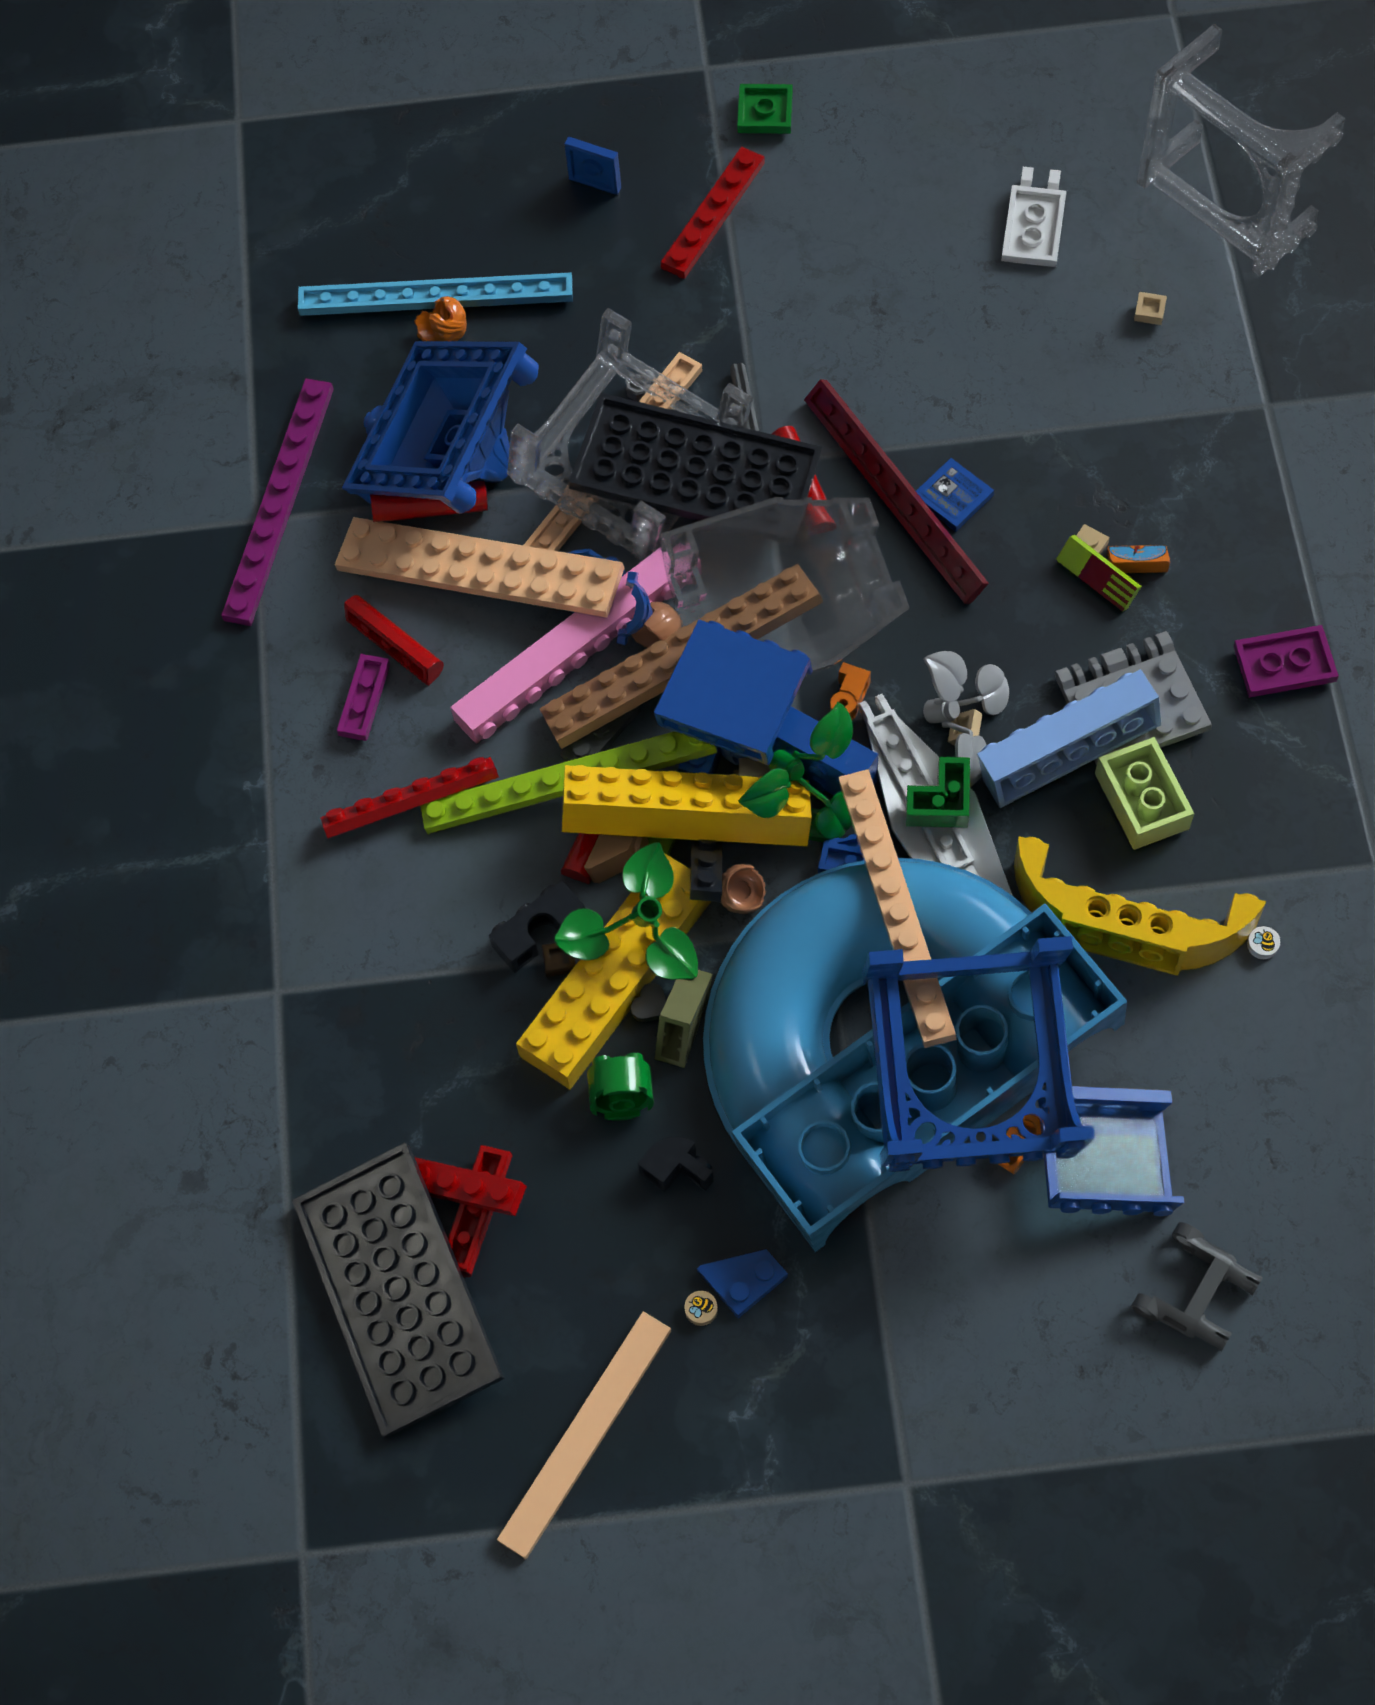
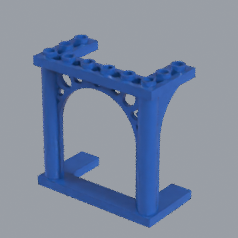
M1072 936L1039 938L1030 952L904 961L903 949L868 952L862 974L863 984L868 983L884 1144V1148L880 1153L881 1167H889L890 1172L910 1170L909 1167L914 1164H923V1169H937L943 1167V1162L956 1161L957 1167L976 1165L977 1159H989L990 1164H1001L1010 1162V1157L1023 1156V1161L1043 1160V1154L1056 1153L1057 1159L1077 1157L1078 1153H1082L1081 1150L1086 1149V1146L1095 1139L1094 1125L1084 1126L1081 1123L1073 1098L1059 968L1073 950ZM1029 971L1039 1063L1037 1082L1029 1100L1010 1119L986 1128H962L937 1118L919 1101L908 1078L898 981ZM1044 1083H1045L1046 1091L1042 1089ZM905 1094H906V1095L908 1096V1098L910 1099V1100L907 1101V1102H906ZM1038 1099H1045L1043 1108L1048 1107V1114L1044 1110L1036 1108L1035 1102ZM909 1109H915L919 1112L920 1117L916 1118L911 1125H908V1118H912ZM1031 1114L1040 1118L1045 1129L1043 1134L1035 1135L1030 1133L1023 1124L1024 1116ZM932 1123L935 1126V1136L930 1142L922 1144V1139H915V1132L921 1124ZM1010 1127H1016L1025 1139H1021L1015 1134H1012L1011 1138L1006 1135V1130ZM949 1132L954 1135V1142L950 1143V1139H948L941 1145H937L942 1133ZM977 1133L984 1134L985 1140L983 1142L977 1141ZM992 1135H993L998 1141H992ZM969 1137L970 1143H963Z

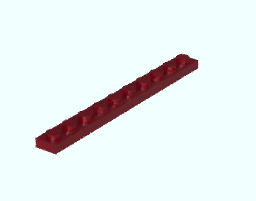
M820 379L805 397L804 401L964 604H971L989 584L988 581L827 380Z

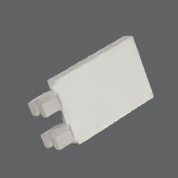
M1023 167L1020 186L1012 185L1001 261L1056 267L1066 191L1058 190L1061 171L1050 169L1048 188L1045 189L1031 187L1034 168Z

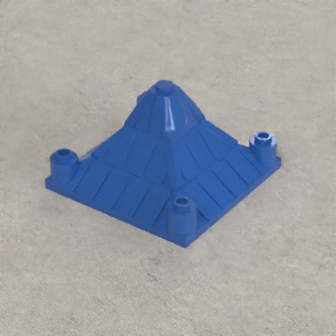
M415 341L342 489L349 494H357L369 504H371L370 494L436 499L442 501L459 514L471 510L476 503V491L467 484L468 482L479 480L497 483L503 481L509 475L511 465L510 447L507 431L504 428L510 392L507 388L511 380L519 386L533 383L538 376V363L525 353L527 348L520 342Z

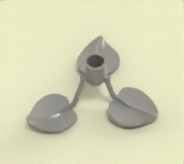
M940 651L923 658L930 671L935 691L939 698L928 700L925 703L924 717L929 723H942L943 728L949 727L962 732V734L957 736L955 742V756L970 758L971 787L982 777L977 753L982 751L987 744L981 736H973L972 730L954 724L951 721L959 716L960 706L980 701L987 715L999 714L1008 703L1009 686L1004 672L999 667L993 664L984 665L978 670L975 678V686L979 696L956 701L964 691L962 685L967 679V668L964 660L957 653Z

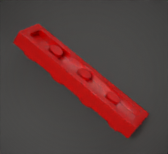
M415 1157L431 1197L516 1216L527 1188L523 1182Z

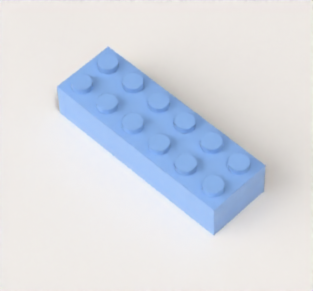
M1141 669L1134 673H1126L1117 682L1107 687L1095 689L1089 696L1080 701L1068 703L1062 710L1052 715L1042 716L1035 724L1025 729L1015 730L1008 738L998 743L986 745L982 751L977 753L983 781L999 808H1002L1161 726L1159 696Z

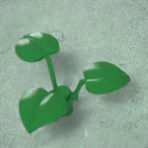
M837 702L835 707L813 729L810 736V747L816 754L799 753L798 751L790 754L782 749L774 752V756L769 764L771 771L754 783L738 802L759 817L771 818L777 815L786 805L789 798L787 788L791 786L790 781H797L826 805L817 813L815 818L816 828L819 833L828 839L841 838L852 825L842 791L835 794L831 801H829L828 798L801 778L805 768L800 759L823 760L826 755L836 759L845 752L852 739L853 724L851 716L844 705Z
M660 842L641 848L624 865L622 870L623 885L629 892L640 893L639 897L641 899L633 907L631 914L603 928V919L597 912L586 908L577 909L563 920L554 937L556 945L565 954L579 960H594L604 955L609 949V940L605 934L633 921L640 927H652V937L656 942L651 943L646 950V962L652 973L667 980L694 979L698 975V959L689 937L683 931L674 927H669L660 936L658 935L660 923L657 919L662 914V906L657 899L666 895L671 890L674 882L672 867L664 854Z

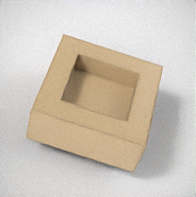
M1139 292L1134 321L1162 325L1167 296Z
M1086 524L1083 525L1076 535L1100 555L1108 545L1110 538Z
M976 709L960 713L951 722L972 730L973 736H978L982 713ZM950 728L948 742L955 746L957 736L962 734V732Z

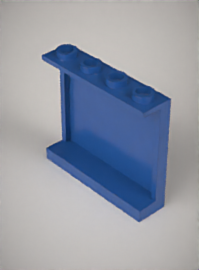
M698 619L654 711L657 724L769 765L774 756L772 746L806 673L811 675L813 672L810 658L799 650L789 651L780 648L773 641H760L752 638L751 635L744 631L737 630L734 632L725 629L718 622H705Z

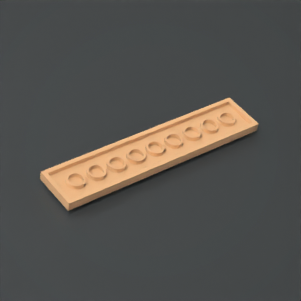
M353 517L334 564L337 571L606 618H608L625 569L623 562L387 522H373V520Z

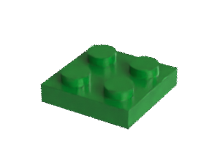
M740 84L738 133L791 134L793 84Z

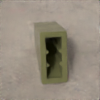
M698 970V975L694 979H676L659 1017L655 1060L685 1068L710 997L713 974Z

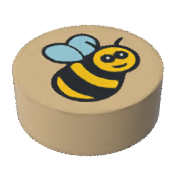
M693 1292L685 1301V1314L691 1323L704 1326L710 1324L716 1318L718 1312L717 1302L709 1292Z

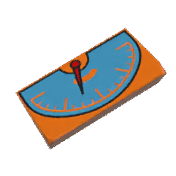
M1166 545L1107 547L1108 561L1124 573L1168 572L1170 557Z

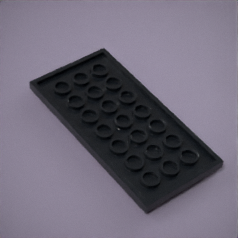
M600 393L569 480V489L794 544L821 456L822 447Z
M405 1142L292 1200L382 1437L388 1438L505 1379L409 1144Z

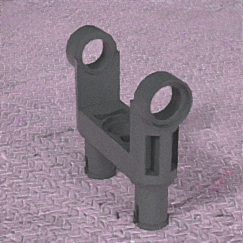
M1179 1222L1172 1233V1237L1183 1245V1250L1210 1264L1208 1271L1184 1312L1156 1296L1151 1298L1144 1294H1137L1131 1308L1140 1316L1154 1322L1159 1320L1189 1338L1197 1336L1222 1352L1232 1332H1228L1207 1320L1204 1311L1221 1281L1225 1283L1227 1280L1253 1296L1263 1277L1237 1264L1235 1256L1205 1240L1204 1235L1195 1227Z

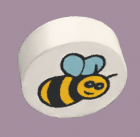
M1265 926L1257 927L1249 935L1247 941L1248 950L1258 959H1270L1277 953L1280 947V937L1272 928Z

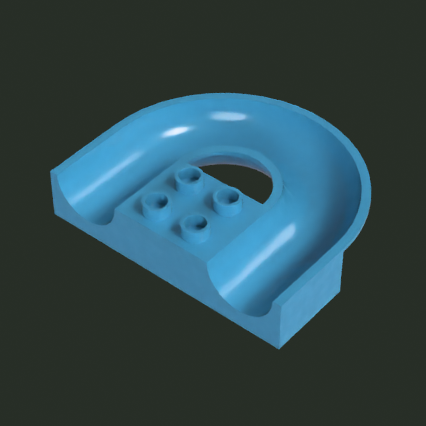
M898 858L931 959L1030 952L1039 938L1072 936L1046 903L1034 912H1031L1005 890L969 871L934 861ZM864 861L844 864L803 880L763 908L744 928L727 953L712 986L705 1014L703 1033L704 1063L708 1086L721 1121L741 1154L815 1252L826 1245L828 1236L837 1225L869 1198L901 1181H908L910 1183L927 1170L923 1169V1164H914L909 1167L910 1170L901 1172H890L889 1167H881L880 1153L884 1148L873 1030L871 1029L833 1057L831 1053L830 1030L834 1016L843 1001L855 990L865 985L863 984L862 970L868 952L893 950ZM1073 936V950L1059 968L1068 1052L1102 1030L1112 1028L1113 1031H1116L1125 1024L1127 1000ZM1029 971L938 978L955 1029L956 1040L924 1048L910 1002L901 1008L908 1078L919 1101L937 1118L962 1128H984L1033 1092L1037 1082L1039 1063ZM905 1094L906 1102H907V1101H909L910 1099H909L908 1096ZM909 1109L912 1118H908V1125H911L916 1118L920 1117L919 1112L915 1109ZM932 1123L921 1124L915 1132V1139H922V1144L930 1142L935 1136V1126ZM949 1132L942 1133L937 1145H941L948 1139H950V1143L954 1142V1135Z

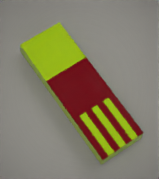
M1076 535L1069 537L1056 558L1059 563L1121 611L1129 608L1142 587Z

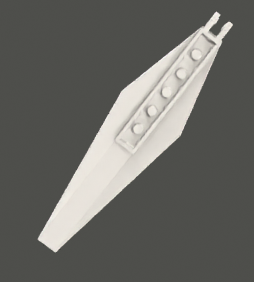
M883 694L875 696V703L881 712L878 716L874 717L866 701L858 703L860 713L866 723L872 751L879 754L878 776L891 829L909 857L944 863L969 871L989 880L1012 895L978 799L971 788L968 828L906 826L907 785L937 786L939 756L897 716L894 709L891 710Z

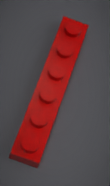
M741 146L662 259L661 269L683 279L687 277L765 164V156Z
M479 757L471 760L466 766L447 768L435 777L419 778L413 781L412 785L404 788L388 789L383 795L373 799L363 798L355 802L353 806L344 809H332L325 816L320 817L328 839L499 778V775L491 757Z

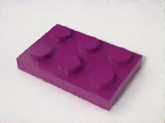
M1322 625L1240 639L1234 642L1233 647L1249 698L1337 682L1339 677Z

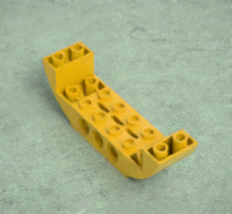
M1018 837L1014 860L1015 879L1021 898L1027 908L1034 912L1046 903L1082 948L1087 952L1178 976L1181 970L1197 969L1216 963L1236 951L1247 941L1250 933L1256 928L1266 901L1258 899L1255 895L1235 893L1226 915L1224 926L1212 919L1200 920L1189 917L1182 911L1158 909L1155 905L1148 902L1136 903L1128 901L1121 895L1098 893L1088 886L1076 887L1052 877L1045 879L1042 876L1049 844L1043 843L1042 840L1036 837Z

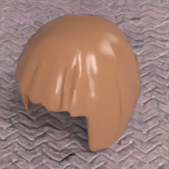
M660 601L650 603L653 610L652 615L644 623L643 628L631 635L637 643L648 648L657 641L666 640L671 634L677 632L682 627L678 613L669 604Z
M737 864L731 866L722 874V905L733 913L749 914L757 911L762 907L766 894V885L763 882V877L758 874L757 870H754L752 865Z

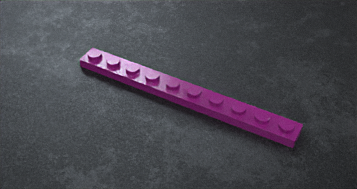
M305 378L222 612V618L226 622L251 626L334 390L332 383Z

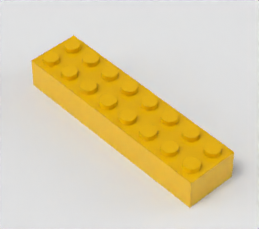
M565 765L562 832L808 846L812 819L810 791L797 781H790L791 786L787 788L789 798L784 808L771 818H762L738 802L745 792L762 776L752 777L736 774L718 775L704 772L685 773Z
M665 854L673 870L674 882L671 890L663 897L657 899L662 906V914L657 919L660 923L658 935L660 936L669 927L680 929L687 935L711 901L690 900V868ZM631 892L604 928L631 914L633 907L641 900L639 897L640 893ZM630 921L605 934L609 940V949L604 955L594 960H579L517 1041L516 1046L522 1059L571 1090L630 1011L633 1000L640 997V991L643 986L651 983L656 976L649 969L646 962V950L651 943L656 942L652 937L651 926L640 927L633 921Z

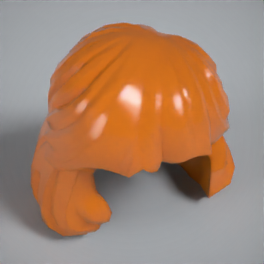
M449 296L436 300L433 312L422 311L420 315L416 316L414 324L417 326V337L422 341H458L465 334L467 327L466 312L458 300Z

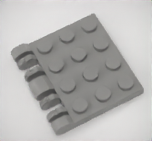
M1167 631L1154 635L1155 644L1151 637L1143 640L1144 649L1149 657V660L1144 662L1141 661L1140 654L1134 643L1126 645V652L1133 666L1129 667L1122 648L1101 654L1100 659L1107 674L1103 676L1102 668L1097 658L1088 659V667L1094 677V680L1086 682L1082 668L1077 663L1071 665V672L1077 686H1075L1067 667L1055 671L1056 681L1067 704L1072 701H1080L1089 696L1095 689L1107 687L1117 682L1122 675L1134 673L1140 669L1159 696L1161 726L1109 753L1155 737L1160 748L1211 730L1212 724L1175 651L1173 641Z

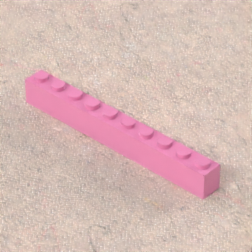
M676 535L629 572L639 573L638 583L648 594L650 603L662 602L663 600L671 599L680 587L686 583L693 582L701 572L700 557ZM628 572L621 577L608 618L574 612L451 706L454 721L476 744L482 739L491 737L504 722L513 720L520 710L529 703L533 704L538 701L543 692L551 686L560 684L573 669L581 668L594 653L603 651L610 644V641L618 636V630L626 628V623L634 618L636 610V600L631 594L633 588L626 586Z

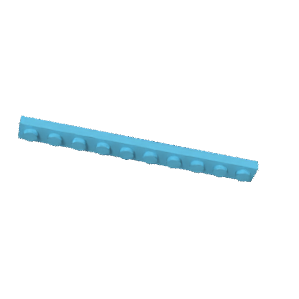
M572 272L301 286L298 288V312L300 316L434 309L435 301L445 296L455 298L463 307L573 302Z

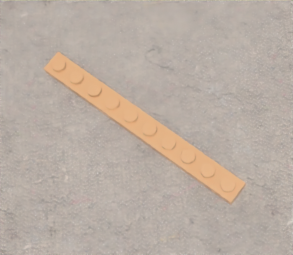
M678 352L639 402L672 410L702 372V364ZM568 489L525 542L524 546L559 551L601 497Z
M869 769L840 776L839 784L892 949H903L904 961L930 960L931 957ZM938 978L904 980V987L924 1048L956 1040L955 1029Z

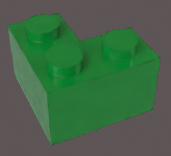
M939 757L937 786L907 785L906 826L968 828L970 758Z

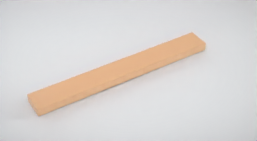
M644 1311L642 1312L497 1538L499 1543L525 1560L528 1558L671 1333L670 1327Z

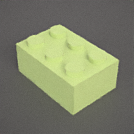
M1155 737L1098 758L1095 775L1133 850L1190 829L1194 812Z

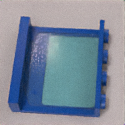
M1072 1086L1073 1098L1079 1119L1084 1126L1094 1125L1095 1139L1086 1146V1149L1081 1150L1082 1153H1078L1077 1157L1057 1159L1056 1153L1043 1154L1048 1207L1059 1208L1063 1213H1074L1081 1209L1092 1210L1094 1214H1106L1112 1210L1122 1211L1124 1215H1137L1143 1211L1153 1212L1155 1216L1173 1214V1211L1184 1203V1196H1172L1162 1112L1172 1104L1171 1091ZM1038 1099L1039 1108L1048 1114V1107L1043 1108L1045 1099ZM1040 1120V1124H1041V1134H1043V1132H1044V1130H1045V1129H1044V1124H1043V1122Z

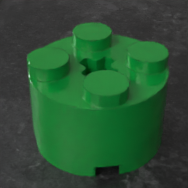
M629 1053L619 1057L601 1055L592 1060L593 1065L587 1071L589 1103L592 1114L597 1116L598 1111L604 1113V1118L608 1120H627L641 1116L640 1110L647 1107L648 1111L652 1109L654 1099L651 1070L649 1064L644 1061L642 1054Z

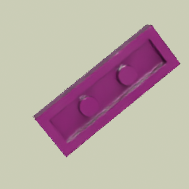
M360 654L338 724V736L367 741L390 668L389 659Z

